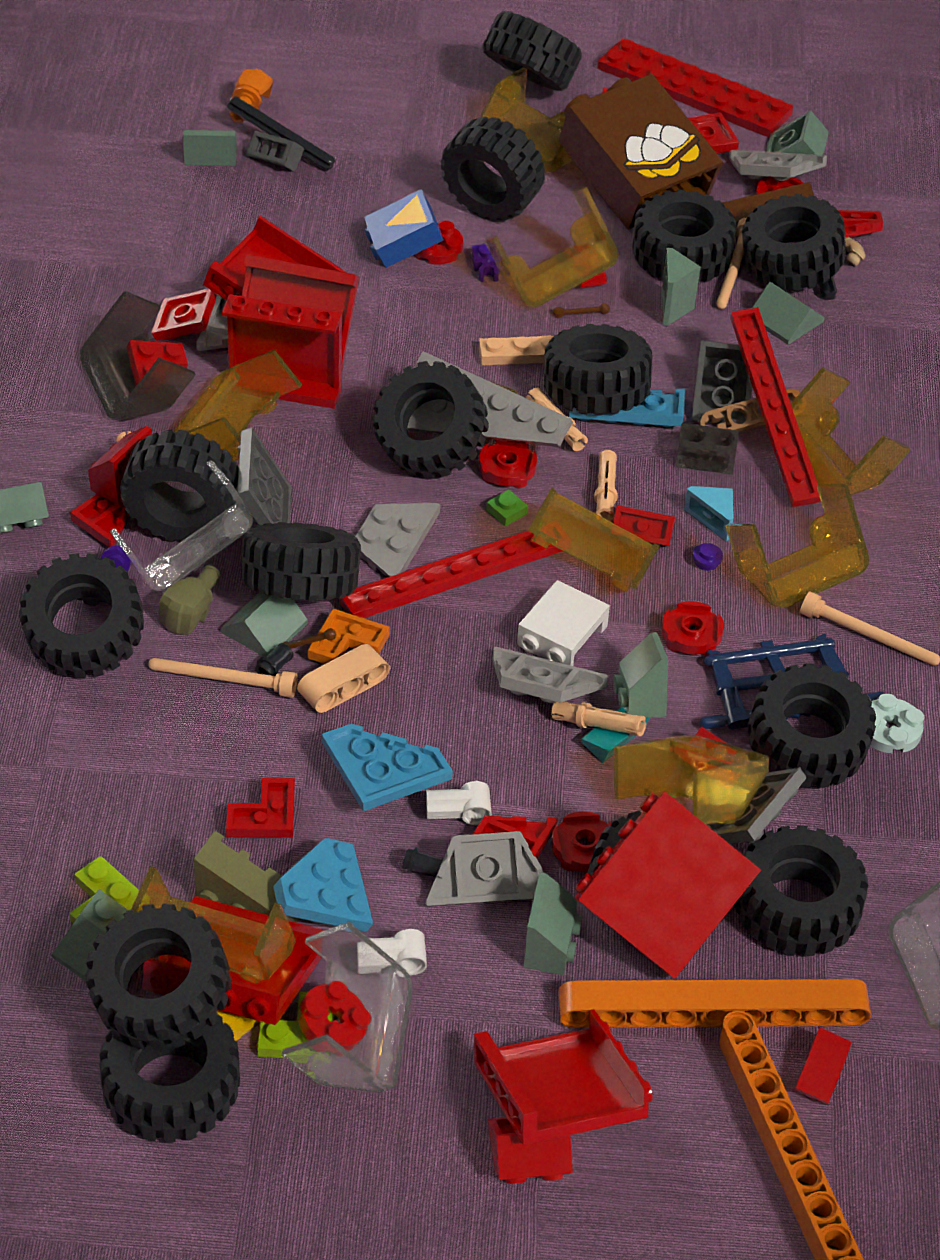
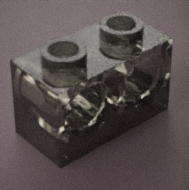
M682 423L675 467L733 475L739 431Z

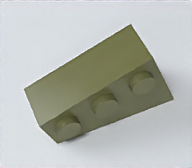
M214 831L194 858L196 896L298 922L300 918L279 914L273 886L282 875L270 867L266 871L262 870L248 860L251 854L243 849L237 853L221 842L224 837L223 835Z

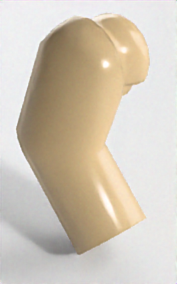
M846 237V251L849 253L846 259L851 265L857 266L865 258L864 249L861 244L850 237Z

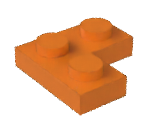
M333 609L317 635L324 633L328 628H332L336 631V637L333 640L324 639L313 642L308 649V659L326 664L345 654L349 647L355 649L363 644H369L379 654L390 636V626Z

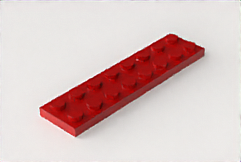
M622 38L598 60L597 69L621 79L629 78L631 81H635L653 74L672 99L708 114L721 112L726 121L770 138L772 132L776 131L793 114L794 105L786 103L781 99L766 95L759 90H753L738 82L723 78L716 73L705 71L695 65L657 52L653 48H647L629 39Z

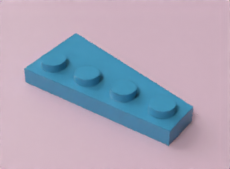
M675 389V394L662 395V390H650V394L640 405L634 406L628 411L620 410L618 414L614 415L609 413L603 414V416H595L593 413L585 415L580 414L576 411V408H573V411H569V417L581 421L593 419L604 420L608 423L630 422L636 425H662L667 428L683 427L685 389Z

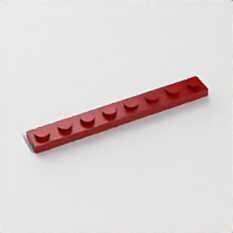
M756 307L731 312L730 320L792 508L821 502L822 495L760 310Z
M553 522L358 587L351 595L340 598V604L346 613L367 618L568 550L570 540L557 522Z

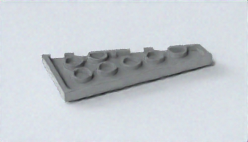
M422 351L414 368L418 367V362L427 361L430 366H433L435 361L444 362L447 368L452 364ZM452 365L470 378L483 398L488 411L486 419L489 422L488 431L482 432L485 438L503 442L509 440L525 442V444L560 447L573 423L571 418ZM440 399L422 404L411 415L407 430L419 433L420 431L434 432L441 435L453 420L454 404Z

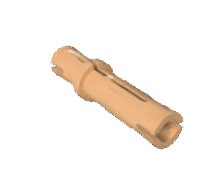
M533 388L529 391V394L535 399H532L530 395L526 396L527 399L564 415L540 388ZM571 418L573 423L564 440L574 451H579L585 447L580 439L587 444L588 438L575 426V421Z
M604 450L599 454L598 488L594 493V499L597 503L596 519L604 523L614 519V504L618 498V493L615 489L617 454L611 450Z
M564 701L561 703L556 702L552 706L551 713L554 720L576 723L578 727L582 728L593 726L640 737L646 729V718L644 716L592 707L590 703L585 702L574 704Z

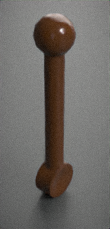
M605 303L600 305V307L576 309L556 307L554 308L553 315L555 318H562L564 315L593 312L607 314L610 311V307Z
M328 628L322 634L292 643L288 641L283 643L293 649L324 639L333 640L336 637V631Z

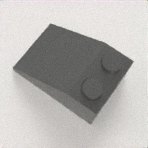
M701 340L691 422H699L703 414L710 410L752 398L753 387L739 345ZM731 412V419L734 423H745V416L742 412ZM724 415L720 422L712 423L709 419L707 423L716 425L724 423Z

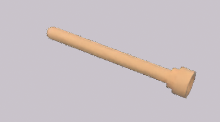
M742 218L736 228L738 241L716 302V306L719 309H724L727 306L744 256L742 228L747 218Z
M809 591L802 603L800 614L809 618L813 616L819 618L822 616L930 665L936 666L940 663V656L827 606L825 605L826 601L821 600V596Z
M152 658L148 662L149 668L154 671L273 688L274 692H278L280 696L290 698L295 696L298 683L297 673L287 671L271 676Z

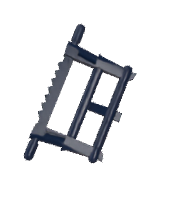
M822 634L816 640L775 646L772 640L761 641V648L720 653L716 650H707L704 663L706 666L711 667L717 689L716 695L721 696L725 715L702 717L699 720V726L711 729L728 725V728L731 730L747 727L752 710H745L738 691L760 688L764 681L770 679L772 675L733 680L727 665L766 659L773 673L779 670L785 672L779 657L817 652L822 665L832 667L831 671L836 673L842 671L849 675L834 650L835 641L832 638H827L826 634ZM881 691L867 693L871 701L877 700L880 695L885 694ZM794 714V715H790V717H794V718H797V719L799 718L800 715H804V716L810 717V714Z

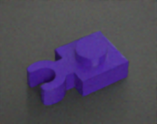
M499 244L472 245L474 270H479V281L484 282V276L491 275L494 277V282H498L499 270H501Z

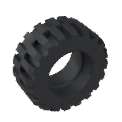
M502 11L496 15L482 46L483 53L492 61L501 65V67L530 82L555 91H563L568 88L582 59L581 49L567 37L533 19L526 18L517 13L514 14L510 11Z
M478 117L463 125L442 152V177L444 182L448 184L447 189L450 194L453 193L456 196L455 200L460 205L464 204L467 207L466 210L471 213L476 212L479 214V217L484 219L490 217L493 221L513 219L526 209L541 190L545 180L544 162H541L542 155L539 150L535 149L534 141L531 138L528 139L522 129H516L508 121L502 122L501 118L491 117L489 119L488 117ZM484 162L494 167L501 176L490 170Z
M677 190L672 193L671 191H666L660 196L656 194L649 201L647 200L643 203L636 213L632 244L634 258L644 271L648 270L649 275L654 278L658 276L663 281L667 248H673L700 266L698 283L700 281H711L714 276L718 277L729 267L733 256L736 221L730 210L725 208L721 201H715L708 194L704 196L697 191L685 192V190Z
M795 194V196L790 197L783 195L776 200L772 198L767 200L765 205L760 204L757 206L753 213L751 212L743 225L742 240L746 268L753 278L760 283L763 282L765 286L772 282L784 291L786 289L801 291V288L806 287L811 289L816 287L818 283L823 284L827 282L830 276L833 277L840 270L845 261L846 243L843 217L828 201L824 199L818 200L816 196L809 195L804 197L802 194ZM794 241H802V242H799V243H788V242H794Z
M586 324L581 327L579 325L573 326L570 330L564 329L558 335H554L545 348V391L557 405H563L569 411H573V408H576V411L580 414L587 415V413H593L595 416H603L606 413L614 415L618 414L620 410H631L634 406L640 405L650 393L653 359L651 347L642 336H638L636 332L632 330L627 331L624 327Z
M427 361L418 362V367L412 368L411 365L402 368L404 373L399 376L394 374L390 377L391 383L389 386H383L379 391L381 400H375L373 410L377 415H373L372 424L376 429L374 434L377 441L391 460L399 468L407 470L411 475L418 477L422 473L425 478H435L436 473H440L442 477L451 475L450 470L454 468L460 471L466 467L464 462L468 458L472 461L478 455L476 452L477 446L483 447L486 440L482 432L488 431L489 422L486 419L488 411L482 396L466 374H462L458 368L452 365L447 368L444 362L435 361L433 366H430ZM438 399L447 400L454 404L453 420L441 435L424 441L414 440L408 436V422L419 406L428 401Z
M172 429L161 431L160 435L156 432L141 440L131 452L120 485L121 500L132 519L136 518V523L143 529L145 527L149 529L150 534L158 537L161 535L166 537V540L172 542L175 539L182 540V543H191L193 540H197V542L205 541L209 536L212 538L221 533L231 521L238 499L235 488L238 486V466L235 461H231L232 456L226 449H220L219 443L213 439L211 441L205 439V435L196 433V435L189 434L188 430L173 432ZM165 481H175L186 484L195 489L197 492H186L178 490L167 484Z
M278 522L275 524L264 523L263 525H255L253 528H249L243 537L241 579L246 587H249L251 590L278 598L304 599L308 601L344 598L351 595L358 586L361 544L352 533H347L341 529L337 530L334 527L319 526L318 524Z
M79 553L69 554L70 558L61 560V557L51 560L53 565L47 568L43 565L36 571L38 577L36 579L30 578L25 585L27 592L21 594L19 619L27 644L34 657L41 659L42 665L49 670H53L56 667L58 675L68 677L69 673H74L75 678L85 679L88 673H94V677L104 675V669L110 667L113 671L118 668L121 658L128 660L133 654L132 645L138 646L141 640L140 631L144 629V618L137 587L133 579L129 578L128 572L122 566L115 567L114 561L107 557H104L102 561L98 559L97 554L87 553L86 557H80ZM77 598H97L111 607L107 620L99 628L86 634H68L58 630L53 625L54 618L60 608Z
M807 663L798 668V665L786 667L785 672L779 670L760 686L748 723L747 733L750 735L748 741L751 749L756 751L755 757L759 763L767 765L766 770L768 772L800 768L806 776L800 787L810 788L811 785H817V788L829 787L830 782H833L834 785L845 782L847 777H852L858 772L860 765H863L875 733L876 713L873 707H871L872 701L867 693L862 694L863 688L856 681L851 682L848 680L849 676L842 671L839 673L831 671L832 667L823 665L822 668L815 667L814 664ZM794 714H810L820 717L834 728L837 735L828 738H815L804 735L793 728L786 717Z
M798 825L796 829L784 826L779 827L776 833L772 830L764 833L760 840L758 839L751 843L747 851L743 853L761 871L734 904L735 911L740 915L739 920L745 929L751 928L750 935L758 942L761 939L765 941L766 947L774 951L776 948L784 950V954L794 956L795 953H803V957L815 956V952L818 951L822 955L833 951L834 945L837 948L848 942L849 937L854 935L858 929L869 886L868 877L865 874L866 868L863 862L857 859V853L850 846L845 847L843 845L844 841L838 836L834 835L831 837L826 834V830L817 828L815 831L807 829L808 826ZM790 879L803 880L820 888L827 895V898L815 902L794 900L782 894L774 884Z
M163 903L162 908H155L154 904L143 905L142 911L134 913L133 909L123 913L124 918L119 922H116L115 919L112 920L105 927L107 933L104 936L99 934L95 939L93 946L96 952L91 951L88 953L86 961L89 969L85 973V981L89 989L88 994L103 1024L108 1030H112L114 1036L122 1042H126L129 1039L133 1047L144 1049L146 1044H150L152 1050H164L165 1044L173 1043L174 1048L185 1045L184 1039L190 1036L197 1039L203 1035L202 1028L206 1024L213 1026L219 1019L217 1009H225L228 1001L226 992L231 989V977L228 972L230 967L216 931L211 929L210 923L202 916L196 918L195 912L186 907H181L180 911H177L175 904ZM161 955H176L191 962L189 973L183 983L165 996L146 999L136 997L127 992L128 982L134 971L151 958Z
M219 1014V1019L214 1025L209 1026L206 1024L202 1028L204 1034L197 1039L190 1036L184 1039L185 1045L174 1048L173 1043L165 1044L164 1050H152L150 1044H146L144 1049L133 1047L129 1039L126 1042H122L114 1036L112 1030L108 1031L105 1036L106 1042L101 1045L99 1054L103 1099L106 1108L111 1111L112 1118L118 1124L124 1123L126 1131L133 1135H137L139 1132L143 1133V1139L155 1142L156 1138H164V1143H175V1138L185 1137L187 1141L197 1138V1132L201 1130L204 1133L209 1132L216 1127V1119L222 1121L230 1113V1106L235 1104L238 1097V1087L240 1086L239 1049L237 1041L234 1040V1032L228 1024L223 1023V1018ZM166 1055L186 1056L195 1060L203 1067L192 1079L172 1086L152 1084L138 1075L139 1071L147 1063Z

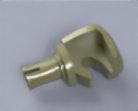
M208 565L203 568V571L197 578L186 577L171 585L160 599V623L171 633L182 635L191 634L199 622L204 623L213 600L211 589L220 580V572L215 567Z

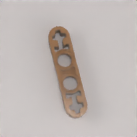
M786 389L789 399L796 401L793 412L794 415H797L804 407V396L796 389ZM753 398L704 413L698 422V431L704 438L715 439L762 426L765 423L763 417L757 411V399ZM731 412H742L745 416V423H734L731 419ZM724 415V423L718 424L715 431L711 427H706L709 419L712 423L720 422Z

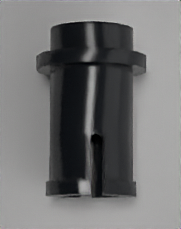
M279 643L266 657H261L257 660L256 673L276 676L278 671L294 657L292 649L284 643Z
M417 847L414 850L408 848L402 868L408 869V873L411 874L413 871L436 877L443 858L419 852Z

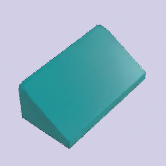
M624 707L616 710L617 712L626 713ZM646 718V720H645L646 726H647V724H648L650 718ZM595 727L581 739V742L604 763L636 735Z

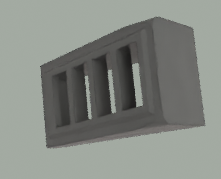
M255 131L246 155L291 171H296L304 148L294 141ZM263 140H265L261 153H258Z

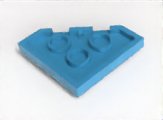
M348 724L321 734L323 746L363 812L452 780L453 770L437 747L425 745L424 748L407 744V739L383 732L380 736L363 731L362 726Z
M324 838L273 886L279 914L367 932L373 925L354 845L351 843Z

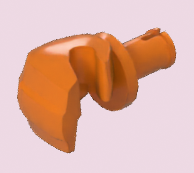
M245 69L238 77L232 98L237 96L256 109H259L262 103L261 96L270 97L273 78L259 69ZM230 111V117L233 121L237 123L245 121V119Z

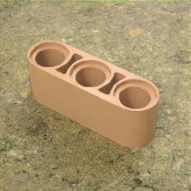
M363 644L306 674L299 681L297 690L318 713H323L383 681L390 671V665L372 646Z

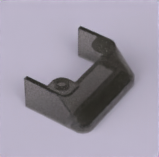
M125 290L85 341L80 352V360L107 416L120 422L168 410L196 376L194 371L159 357L136 386L126 347L129 340L149 341L145 328L161 307Z

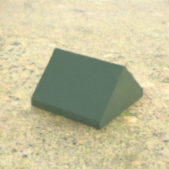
M183 130L185 165L236 166L238 138L235 131Z
M667 248L662 283L663 325H670L695 309L700 266L673 248Z
M772 282L768 283L752 307L759 308L766 331L787 345L823 323L825 317Z
M259 592L221 627V633L259 655L266 657L279 643L289 642L308 624V619L291 598H278Z

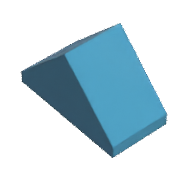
M698 486L687 488L684 510L723 540L728 541L731 537L734 519L733 489Z

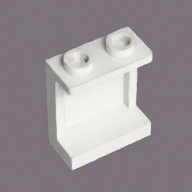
M557 580L519 623L517 645L527 652L544 659L573 666L576 652L592 633L597 631L602 634L607 628L610 605Z

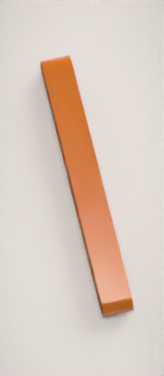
M858 979L568 981L563 983L558 989L560 1020L563 1025L571 1028H589V1010L595 1009L602 1021H606L610 1028L722 1027L724 1017L732 1011L746 1012L752 1017L757 1027L858 1026L865 1024L871 1018L867 986L864 981Z
M732 1011L724 1017L719 1040L721 1051L814 1259L864 1260L754 1020L746 1012ZM785 1151H791V1152H794L795 1154H794V1155L788 1154V1153L785 1152ZM799 1182H805V1183H808V1184L811 1185V1186H805V1185H802V1184L799 1183ZM814 1213L821 1214L825 1218L817 1217L814 1215ZM829 1245L836 1246V1247L839 1248L840 1250H833V1249L829 1248L828 1246H829Z

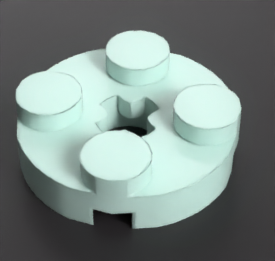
M882 694L879 696V699L872 701L871 707H873L876 713V729L870 746L884 753H893V749H903V752H907L915 748L921 740L924 729L923 712L908 702L897 699L892 694ZM886 723H894L898 727L892 726L891 728H889L886 726Z

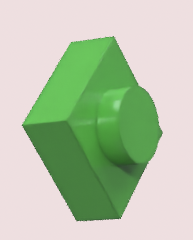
M507 490L487 501L486 511L506 527L527 515L528 505L512 491Z

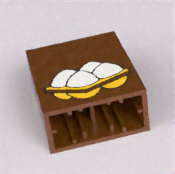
M653 74L635 81H631L629 78H622L613 83L605 93L592 98L588 94H581L571 100L565 107L564 115L566 119L558 141L628 230L634 228L636 213L643 203L647 200L649 201L656 194L660 196L666 191H671L672 193L677 190H685V192L697 191L704 196L706 194L710 195L723 161Z

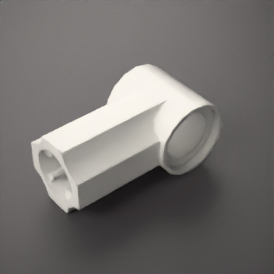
M481 781L468 782L461 789L426 790L427 819L463 818L470 825H479L485 815L492 816L489 786Z
M405 929L398 932L395 937L358 939L359 970L396 968L399 973L404 975L422 973L427 967L424 934L416 929Z

